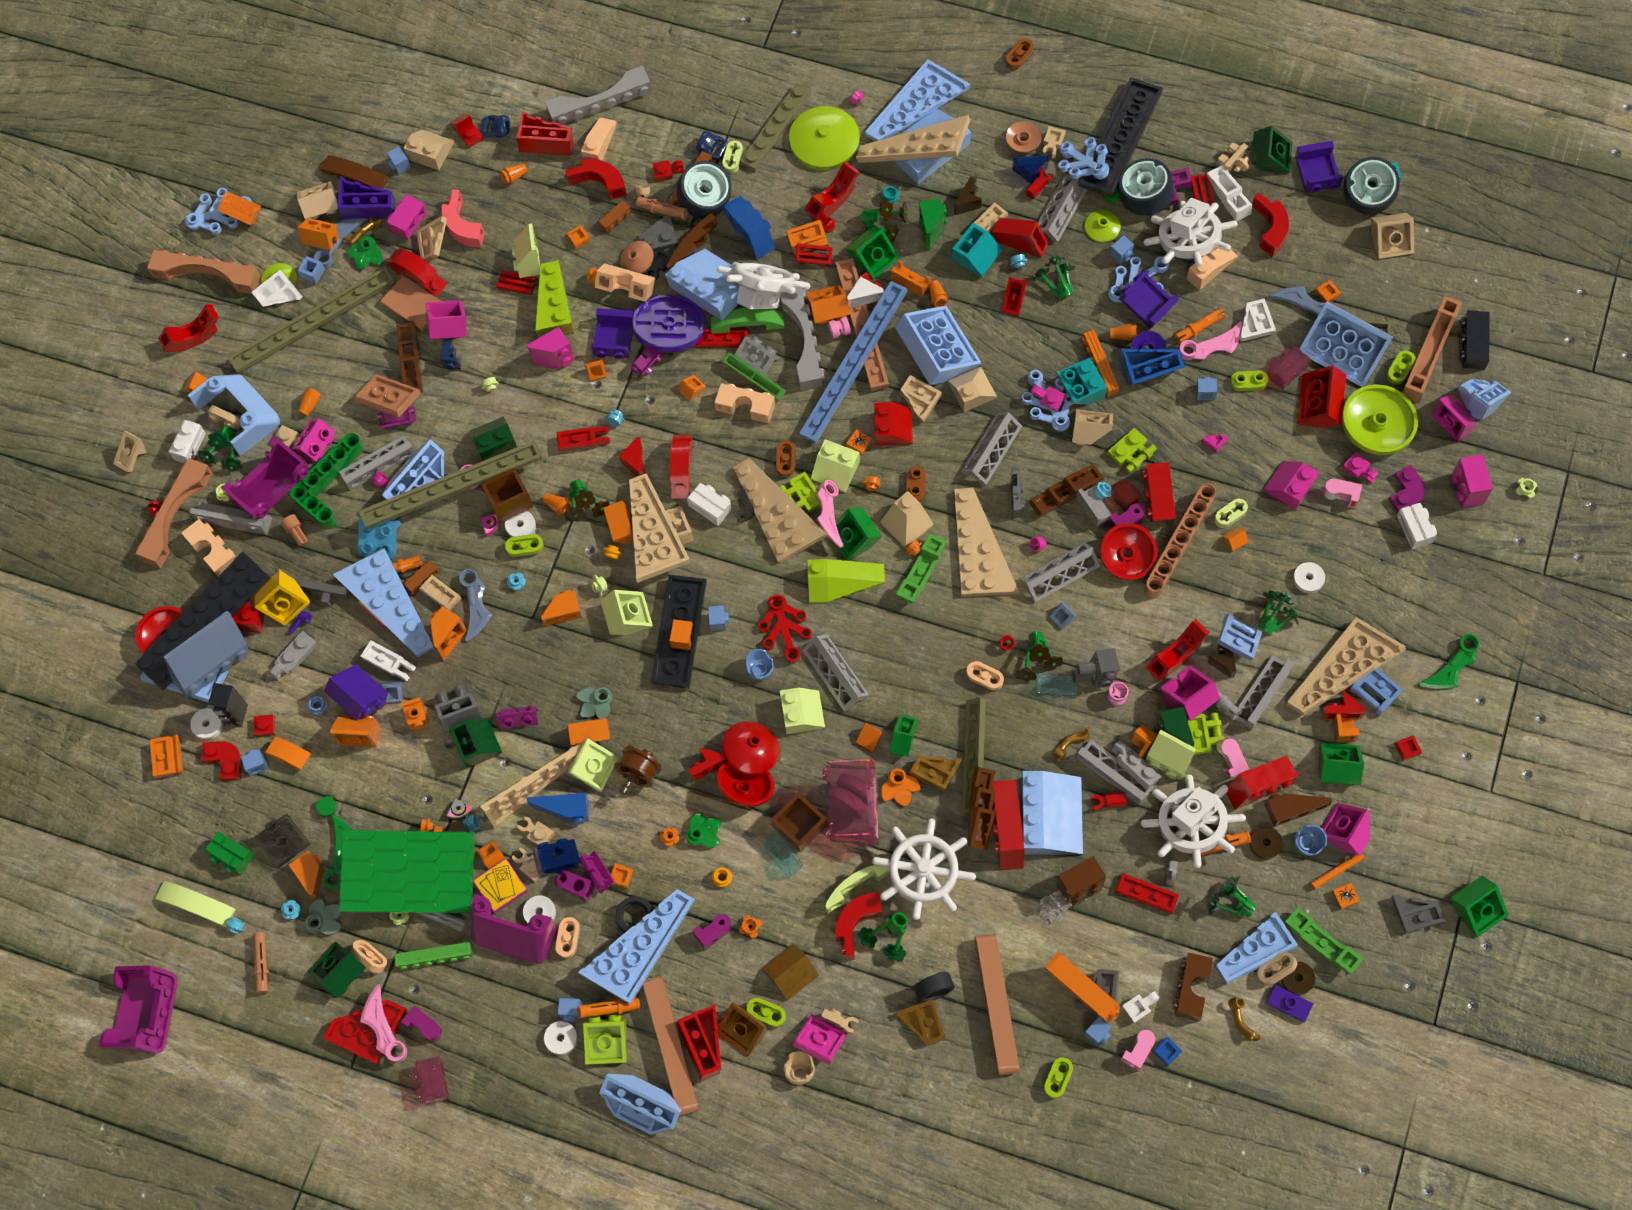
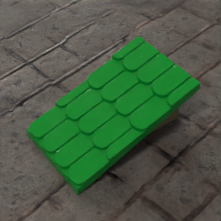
M343 830L339 912L471 913L474 882V832Z

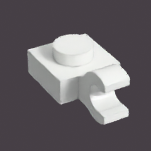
M1155 991L1144 999L1138 994L1122 1005V1007L1135 1024L1151 1013L1148 1006L1157 1002L1159 996Z

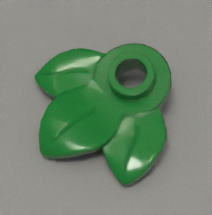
M370 236L362 237L357 244L352 245L348 250L347 257L355 259V264L360 271L364 270L370 262L381 266L382 252L376 247V241ZM365 242H369L368 247H364Z
M702 812L696 813L690 819V828L686 833V839L689 844L713 848L721 843L720 839L716 836L721 828L720 820L715 818L705 819ZM693 834H698L699 837H694Z

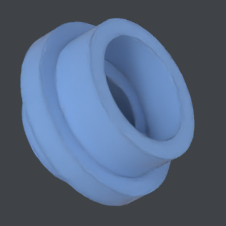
M314 696L308 702V709L314 715L324 713L328 706L326 699L322 696ZM316 704H321V707L315 708Z

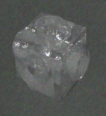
M1058 890L1051 895H1045L1039 901L1041 905L1035 911L1049 926L1054 922L1058 924L1066 918L1065 913L1072 904Z

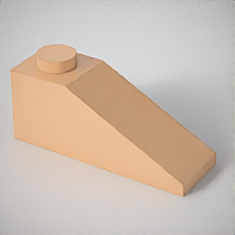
M601 117L598 119L587 135L581 150L583 160L598 159L603 161L617 121Z
M1217 248L1201 257L1202 266L1198 267L1194 263L1189 268L1187 280L1200 291L1237 259L1238 255L1232 250L1224 251Z

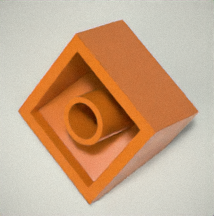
M841 285L806 293L810 313L815 323L824 324L830 319L840 320V318L850 315L847 296Z
M441 606L439 610L433 613L430 622L434 647L440 658L445 661L467 630L459 616Z
M344 715V717L336 718L330 729V734L338 745L377 747L380 724L372 716L363 717L356 721L351 715Z

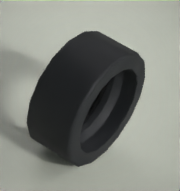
M632 896L619 904L616 909V921L623 933L631 928L626 925L623 919L626 909L633 905H639L646 910L647 914H650L653 908L647 900L642 897Z
M940 972L917 982L913 989L918 1001L922 1003L931 999L936 1000L949 994L954 990L955 986L948 972Z

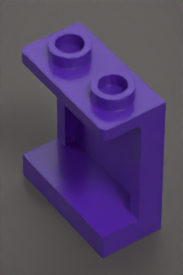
M1333 141L1297 147L1295 159L1305 193L1318 192L1324 189L1332 190L1341 186L1343 175H1339L1335 163Z
M1146 270L1144 273L1140 271L1133 278L1135 282L1131 286L1127 284L1121 290L1122 296L1119 300L1151 329L1179 299L1175 295L1170 297L1148 276L1149 271Z
M597 308L594 344L591 346L593 355L600 358L608 356L617 359L630 357L633 336V311Z

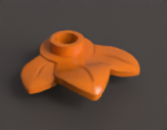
M893 769L888 775V781L882 786V798L885 802L894 798L898 804L906 807L911 801V792L920 791L919 781L915 777L908 776L902 769ZM900 776L901 781L896 782L894 778Z

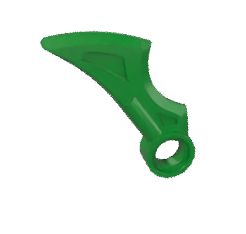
M1473 634L1462 636L1458 642L1459 650L1436 674L1420 682L1418 686L1429 689L1458 687V674L1460 670L1466 665L1475 662L1476 652L1480 643L1479 639ZM1464 641H1472L1474 648H1465Z
M333 814L332 820L335 830L332 869L324 874L323 882L329 890L337 891L340 889L342 834L343 830H352V828L340 817ZM333 875L338 876V883L330 885L329 878Z

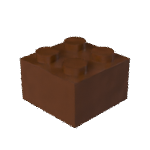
M515 468L481 483L487 500L499 523L534 507Z
M799 792L771 819V826L800 853L828 825L827 818Z
M1092 856L1058 875L1056 886L1068 906L1072 903L1077 905L1084 901V897L1090 893L1093 896L1102 891L1101 887L1104 885L1106 875L1095 857Z

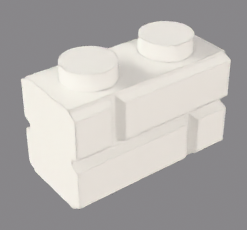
M188 420L183 421L181 429H179L169 450L170 455L175 461L186 463L188 458L194 460L206 434L202 426Z
M700 483L688 497V506L719 526L731 512L730 500L725 495L719 496L716 494L712 486L708 484L705 486Z
M1421 503L1402 508L1397 514V519L1411 549L1431 544L1437 535L1435 526L1431 525L1428 520L1429 513L1426 508L1422 507Z

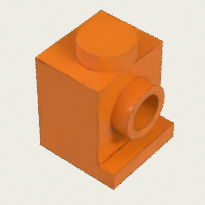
M420 697L401 703L410 730H420L429 724L424 703Z

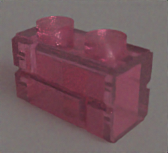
M1297 346L1285 349L1280 356L1281 358L1278 361L1273 360L1268 366V378L1275 382L1282 390L1309 367L1311 359L1305 353H1302Z
M437 1056L416 1061L413 1075L415 1081L418 1080L419 1088L416 1089L418 1101L422 1100L424 1105H430L449 1100L443 1059Z

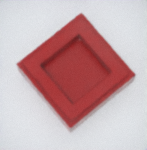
M1414 735L1394 743L1402 761L1422 754Z

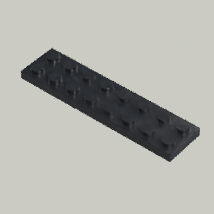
M1130 77L1097 146L1105 144L1108 152L1105 156V163L1109 166V174L1103 179H1097L1093 175L1082 176L1079 181V187L1113 198L1119 185V177L1125 167L1128 166L1163 93L1162 87ZM1095 148L1093 161L1097 163L1098 154Z
M242 551L144 653L135 665L164 691L172 682L164 656L226 611L233 618L271 577Z

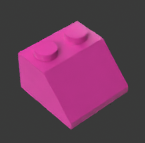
M559 327L527 345L534 365L560 369L569 366L574 361L571 345Z
M1453 395L1442 397L1432 414V417L1456 442H1459L1474 431L1478 424L1477 419Z
M1283 461L1264 488V491L1297 510L1316 482L1319 472L1303 462Z

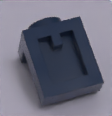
M444 340L440 357L443 368L448 370L461 369L462 365L459 358H455L456 348H454L452 341Z

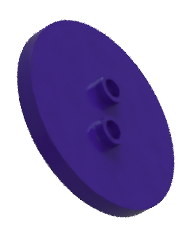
M660 295L652 297L638 306L633 314L632 328L638 341L649 349L667 353L679 352L694 346L702 338L705 332V315L702 309L688 298L678 295Z

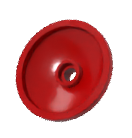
M1119 524L1110 529L1101 542L1100 556L1102 563L1109 573L1119 579H1139L1151 571L1157 560L1158 551L1154 537L1147 529L1138 524ZM1123 551H1128L1129 556L1125 557Z
M161 606L146 613L138 623L135 634L139 650L144 654L184 611L173 606Z
M743 721L734 724L727 730L722 740V752L726 761L740 773L752 776L762 775L770 771L778 761L780 748L777 738L767 727L757 722Z
M726 761L720 766L716 775V782L720 792L728 800L740 806L757 807L763 805L770 800L774 792V780L769 771L762 775H746L732 768Z

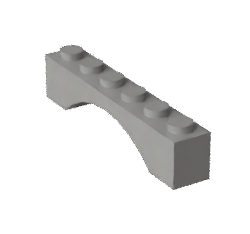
M642 65L626 71L616 85L603 93L584 98H572L561 95L545 101V105L551 121L565 125L587 115L596 114L606 108H612L617 104L628 102L633 98L647 95L652 92L651 83Z
M795 288L794 294L781 292L780 300L783 311L797 323L804 338V350L796 368L800 390L821 387L822 379H825L823 368H819L818 364L821 363L820 353L815 351V347L818 346L816 336H812L811 331H814L813 322L808 320V315H810L809 305H805L804 302L807 299L805 289Z

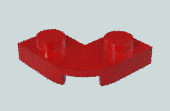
M226 741L202 743L201 761L203 763L221 762V781L241 780L242 759L235 745Z

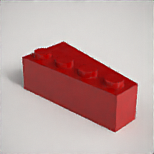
M1016 780L994 781L992 790L996 792L992 811L996 812L994 816L995 824H993L992 828L993 836H996L997 839L994 845L995 853H998L1000 871L1024 869L1025 849Z

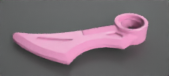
M1240 321L1226 333L1197 344L1192 340L1183 341L1179 347L1182 359L1204 360L1210 353L1215 351H1225L1232 354L1239 342L1243 323ZM1191 347L1193 349V353L1187 354L1184 352L1183 348Z
M826 480L818 487L817 496L821 502L822 512L817 520L829 538L841 548L843 543L836 527L833 498L838 495V487L833 481Z
M378 984L366 1001L360 1022L369 1025L375 1031L377 1050L386 1055L392 1062H402L407 1056V1047L402 1042L396 1041L383 1011L381 986ZM395 1046H400L402 1049V1053L398 1057L391 1055V1050Z

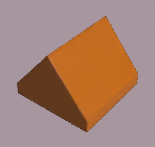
M603 359L585 364L590 381L607 377Z
M194 372L190 375L184 391L191 393L208 379L198 372Z
M1239 527L1222 536L1232 552L1249 543L1245 530Z

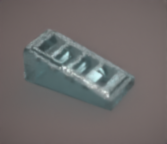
M776 834L761 846L787 878L793 876L803 867L800 859ZM778 843L779 846L771 852L770 849ZM784 849V851L779 856L775 857L780 851ZM788 855L790 856L783 863H781V861L784 860Z

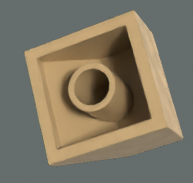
M420 130L410 135L404 146V151L408 160L440 170L454 144V140Z
M331 181L297 192V199L305 219H317L320 217V214H333L338 209V201Z
M1408 213L1371 218V236L1378 259L1414 253V220L1412 216Z

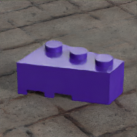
M340 177L338 211L342 219H370L372 216L375 218H388L395 211L396 201L392 191L374 186H364L360 182L355 181L353 183Z

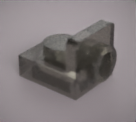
M744 489L738 492L739 499L737 503L740 510L735 512L737 522H746L755 516L754 508Z

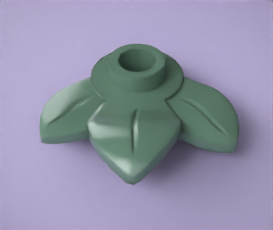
M588 687L578 692L576 697L584 702L581 709V717L591 718L597 715L599 719H604L609 715L611 710L609 704L613 699V695L608 688L600 687L596 690ZM606 695L607 697L606 699L601 700L600 696Z
M321 898L315 900L309 907V916L305 920V928L314 934L319 932L325 935L337 933L342 928L336 921L341 914L339 912L340 905L332 904L325 906ZM314 921L319 922V924L316 927L312 926V923Z

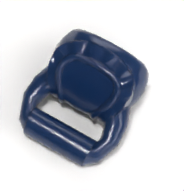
M489 115L482 119L480 133L483 137L503 138L508 135L510 130V118L508 115ZM489 120H492L491 132L487 133Z
M704 131L697 142L696 150L700 153L703 151L712 155L714 160H720L725 154L728 142L723 137L716 136L710 131ZM717 142H722L717 154H712Z

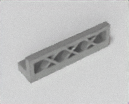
M1070 175L1063 176L1038 221L1043 234H1046L1052 242L1060 240L1087 189L1079 187L1081 177L1072 179Z
M1009 412L996 413L961 472L965 476H974L982 485H987L1022 425ZM1009 422L1015 426L1011 433H1008ZM1004 436V445L1002 448H999V439ZM995 451V460L993 463H990L989 455ZM983 466H986L985 477L979 474Z
M403 435L342 469L339 473L351 491L371 480L376 471L383 473L410 458L415 452Z
M199 502L197 509L191 508L189 512L195 521L200 519L203 523L207 522L210 525L267 535L272 521L270 515L256 520L243 510Z
M1083 543L1021 577L1020 581L1023 586L1028 588L1033 602L1036 603L1100 567L1093 547ZM1090 556L1093 564L1088 567L1082 566L1084 560ZM1071 566L1077 567L1074 575H1066L1068 568ZM1055 575L1061 576L1058 584H1050L1052 577ZM1039 584L1044 585L1043 591L1036 595L1033 588Z
M827 634L816 636L802 650L843 711L849 710L857 701L865 700L869 696ZM814 646L818 649V657H814L810 651ZM822 661H826L829 665L828 672H824L822 669ZM833 676L838 678L839 688L833 685ZM843 692H847L851 697L847 704L843 699Z
M1272 655L1238 706L1240 710L1249 709L1251 716L1247 721L1240 716L1235 721L1252 731L1291 672L1295 662L1288 659L1285 663ZM1273 662L1282 667L1279 673H1271L1270 666ZM1270 679L1271 686L1267 689H1261V680ZM1259 694L1261 698L1259 704L1251 705L1250 696Z
M1090 740L1077 753V760L1120 792H1125V795L1139 806L1155 787L1151 786L1144 793L1134 786V784L1140 783L1133 781L1131 775V781H1128L1118 774L1120 772H1128L1118 764L1119 760L1093 740ZM1090 747L1098 751L1099 758L1088 751ZM1102 761H1112L1115 769L1110 768Z

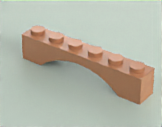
M153 250L147 267L152 277L166 280L190 273H208L226 280L237 292L252 294L251 292L257 288L261 277L257 268L250 264L240 265L233 261L223 262L215 258L211 260L201 256H188L184 253H170L167 250Z
M1444 296L1402 392L1409 400L1419 403L1462 302Z
M188 458L186 463L181 466L180 474L173 481L169 494L164 497L160 510L155 513L154 521L147 528L142 543H139L135 554L141 561L158 568L163 566L170 553L168 532L171 521L179 507L189 497L205 489L213 474L208 465Z

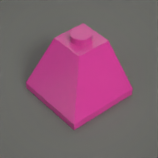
M1336 803L1322 827L1327 835V842L1344 852L1360 856L1370 840L1368 809Z

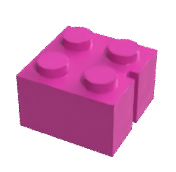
M462 301L425 303L426 324L430 339L441 340L443 338L459 339L467 337L466 315Z
M1483 454L1460 458L1451 474V482L1457 490L1456 499L1460 502L1461 508L1483 505L1493 490Z
M1191 665L1177 674L1182 692L1174 677L1160 687L1166 704L1173 709L1184 707L1186 717L1190 721L1220 699L1215 682Z

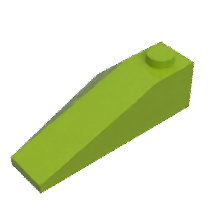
M832 559L808 560L809 604L830 603L837 598L847 597L851 593L860 590L864 591L885 583L884 564Z

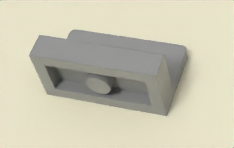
M1092 487L1086 491L1079 489L1076 499L1094 526L1098 528L1107 523L1109 516L1112 514L1103 501L1096 496L1094 488Z

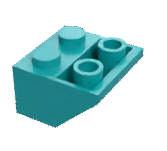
M972 223L952 248V260L978 276L983 277L1001 254L1002 249L988 231Z
M1090 358L1057 372V376L1074 404L1089 405L1106 397L1107 386Z

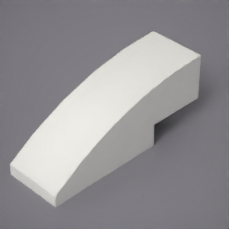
M1223 165L1207 173V177L1216 194L1236 222L1252 213V204L1242 194V187Z

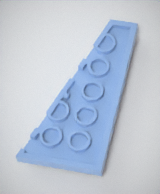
M927 60L865 131V136L874 142L892 137L970 89V84L934 62Z
M385 549L333 574L417 657L435 648Z
M678 889L675 890L656 909L644 916L637 925L631 927L613 942L606 951L594 958L588 966L582 968L578 973L628 1004H631L695 902L694 898Z

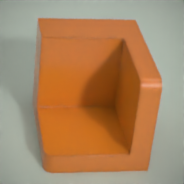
M673 620L670 636L671 648L691 649L692 622Z
M1336 714L1333 719L1336 742L1356 741L1359 736V730L1354 726V719L1341 718V714Z
M1142 725L1134 732V737L1131 740L1132 743L1142 749L1138 756L1143 757L1151 749L1158 736L1145 725Z

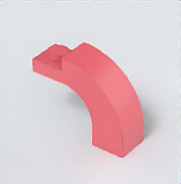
M452 189V194L448 197V205L442 204V216L447 219L446 227L448 232L457 242L465 246L482 248L484 237L482 223L467 222L459 217L462 196L460 190Z

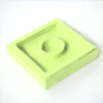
M585 738L567 773L598 792H602L619 757L592 740Z

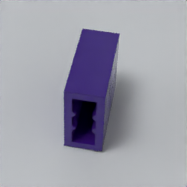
M354 665L330 677L324 690L328 696L356 721L362 717H368L377 709L381 710L386 705V698L388 696V692L358 665Z

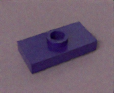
M1277 985L1274 986L1267 1005L1305 1023L1314 1004Z

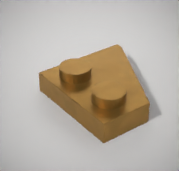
M919 756L909 775L945 792L962 763V759L948 760L944 759V757L931 758L929 756Z
M933 999L896 1012V1015L927 1046L947 1039Z

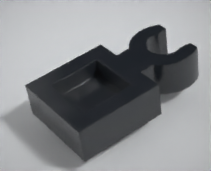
M658 247L654 252L651 267L644 274L649 276L650 273L654 272L652 277L656 281L659 278V271H666V265L672 254Z

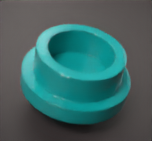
M893 186L886 187L881 194L882 200H888L891 204L897 202L899 191Z

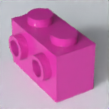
M406 194L398 202L397 208L387 219L390 231L408 240L427 214L425 204Z
M319 418L310 419L292 447V450L308 462H317L323 457V451L326 446L333 441V435L336 431Z

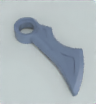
M343 219L332 223L338 227L339 240L334 242V238H332L333 249L331 251L317 247L314 259L319 261L321 257L327 256L328 260L322 262L325 269L330 268L333 264L332 254L343 242V237H347L353 230L367 222L368 219Z
M1304 286L1284 288L1269 295L1270 298L1297 305L1318 317L1325 303L1311 299L1306 293Z
M465 569L459 575L461 585L467 589L469 604V625L465 638L466 642L477 636L493 615L483 605L482 597L486 587L473 569ZM467 575H473L474 581L472 583H465L464 578Z

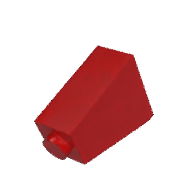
M999 217L993 227L992 233L998 243L1040 258L1043 257L1049 244L1037 221Z

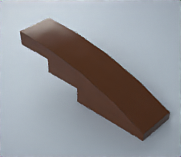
M327 155L319 168L322 173L335 175L339 180L341 177L345 178L346 181L360 182L361 185L368 187L374 186L383 189L389 180L387 175L374 169L331 155Z
M712 213L701 220L685 236L667 263V272L677 262L697 253V249L708 241L707 233L717 227L716 217Z
M415 323L397 324V342L402 382L405 385L419 389L421 393L423 392Z
M1092 464L1066 476L1062 482L1049 487L1045 493L1032 498L1029 504L1037 515L1041 517L1075 499L1079 489L1086 491L1097 485L1098 482L1103 481L1104 477L1096 466Z
M975 766L969 802L968 846L987 851L996 812L992 811L996 792L992 790L996 771Z

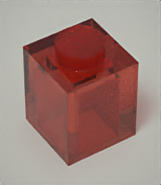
M1126 478L1122 482L1118 481L1113 485L1111 498L1126 512L1132 504L1140 502L1142 494Z

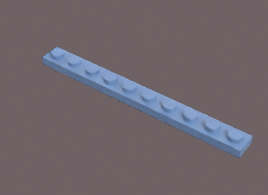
M892 281L889 283L799 433L801 437L814 443L818 442L908 292L906 287Z

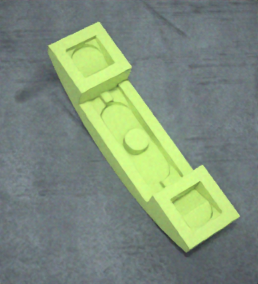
M872 865L857 871L845 879L829 897L825 905L827 914L845 903L842 895L873 875L878 882L890 875L889 867Z
M167 881L163 882L155 898L160 902L191 912L226 928L228 927L226 921H229L236 910L215 899Z

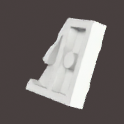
M281 270L251 292L263 307L300 300L303 297Z
M1265 299L1248 302L1246 304L1240 337L1241 342L1275 334L1276 329Z

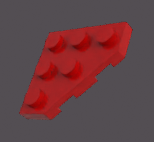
M390 1000L382 1002V1007L394 1035L407 1009ZM363 1009L355 1011L350 1015L333 1019L323 1038L378 1065L384 1054L376 1049L377 1037L375 1031L369 1025L360 1022Z

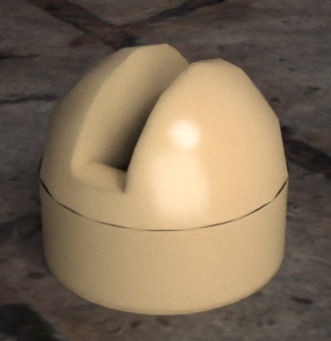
M636 186L637 196L642 197L644 195V198H647L650 195V186Z

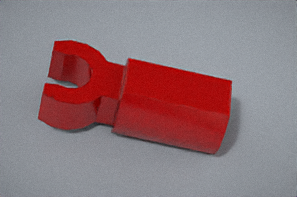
M1041 170L1039 178L1037 177L1025 190L1026 195L1031 199H1035L1046 184L1051 183L1053 174L1049 177H1044L1046 170Z
M1125 792L1106 794L1104 797L1100 795L1091 796V801L1097 800L1099 802V805L1093 806V811H1099L1102 807L1112 808L1127 805Z

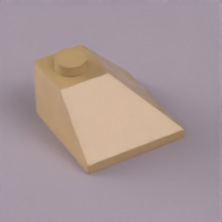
M981 367L948 380V384L963 412L997 398Z
M1076 409L1072 442L1079 446L1093 444L1112 430L1113 414Z
M909 491L893 503L880 522L905 549L934 525L921 503Z

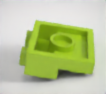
M621 1015L608 1016L609 1019L601 1020L600 1016L588 1017V1020L584 1021L585 1065L627 1062L626 1018H621Z

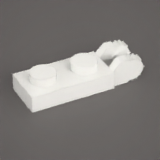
M373 641L369 642L361 654V658L393 676L396 675L406 682L410 677L398 670L402 665L410 671H414L416 668L413 664L404 660L403 657Z

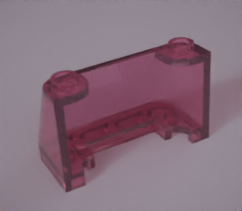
M874 759L826 762V768H822L823 780H827L830 826H826V838H830L831 842L879 845Z

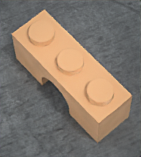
M603 264L596 272L595 288L612 292L614 289H625L629 291L628 297L646 302L653 294L655 278Z
M721 383L715 400L716 411L734 415L735 409L739 405L747 404L751 406L750 414L752 420L769 424L775 407V398L767 392L759 393L750 388L743 389L733 384Z
M198 519L181 533L197 553L203 548H212L211 552L203 559L212 571L219 576L234 561L236 556L230 548L226 550L223 547L224 541L218 535L215 537L212 534L214 530L207 522L203 524Z

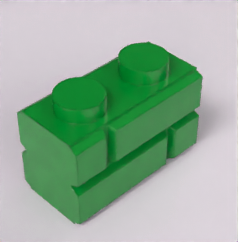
M221 832L216 833L205 849L210 861L217 865L221 862L225 865L224 869L231 874L235 872L240 875L243 874L247 865L254 858V854L250 850Z

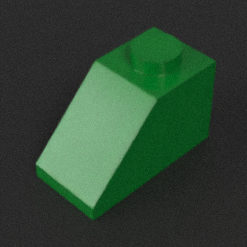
M899 715L893 731L890 753L909 757L919 719Z

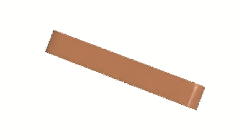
M1203 484L1199 488L1150 574L1145 586V594L1149 598L1155 599L1162 594L1209 511L1216 495V489L1212 484ZM1203 493L1209 494L1210 497L1203 496ZM1199 508L1202 512H1196L1194 509ZM1186 523L1192 524L1193 527H1192V528H1189V527H1187L1185 524H1186ZM1176 539H1183L1185 542L1179 543ZM1168 554H1174L1176 558H1169ZM1164 569L1167 571V574H1161L1159 570ZM1150 585H1156L1159 589L1154 590Z
M996 933L975 936L998 1075L1019 1073V1063Z
M658 975L645 980L643 987L673 1097L681 1109L679 1116L698 1111L699 1107L663 977Z

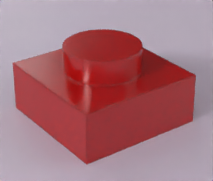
M273 714L254 716V735L256 737L275 735V716Z

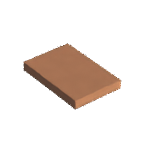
M403 275L380 302L408 323L414 322L416 328L423 332L427 328L425 303L442 301Z
M376 374L354 396V399L357 403L400 417L421 393L417 388Z

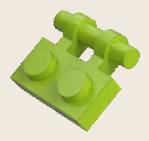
M1133 428L1109 449L1107 454L1120 466L1127 462L1129 465L1125 467V470L1131 473L1134 469L1137 470L1143 461L1150 459L1157 448L1154 444H1151L1148 448L1144 445L1147 444L1148 440L1137 429ZM1138 451L1140 455L1137 458H1133L1132 456Z
M806 472L789 480L791 488L786 489L784 485L780 486L792 500V496L796 494L800 499L796 504L801 509L805 507L808 513L821 506L817 496L818 491Z
M1218 713L1210 714L1211 720L1206 721L1205 714H1199L1193 720H1188L1194 740L1193 748L1196 749L1194 755L1211 753V745H1215L1217 749L1218 741L1224 738L1221 733L1222 723L1218 718ZM1210 728L1213 729L1214 737L1209 738L1208 733Z

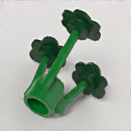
M891 914L876 929L862 927L857 933L861 944L873 949L878 941L875 934L884 928L888 929L890 935L895 934L898 937L895 945L888 944L887 948H884L883 954L888 956V959L891 961L902 962L904 960L906 951L903 950L900 943L907 928L905 914Z

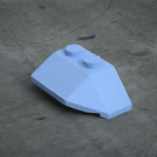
M1471 379L1458 388L1466 408L1471 411L1470 414L1482 420L1491 415L1511 393L1497 381L1487 382L1477 379Z
M429 439L411 455L392 477L382 496L387 500L444 477V451Z
M607 1074L599 1092L614 1117L650 1135L673 1130L681 1112V1109L670 1093L634 1075Z

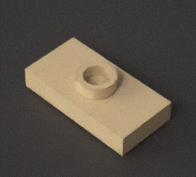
M994 202L974 223L991 233L998 218H1006L1008 213Z
M433 575L419 588L421 592L449 611L461 599L456 592Z

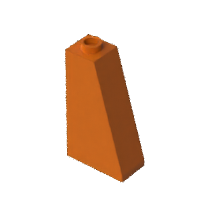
M1057 952L1045 966L1052 979L1107 1024L1110 1021H1114L1120 1013L1119 1010L1121 1008L1119 1004L1060 952Z

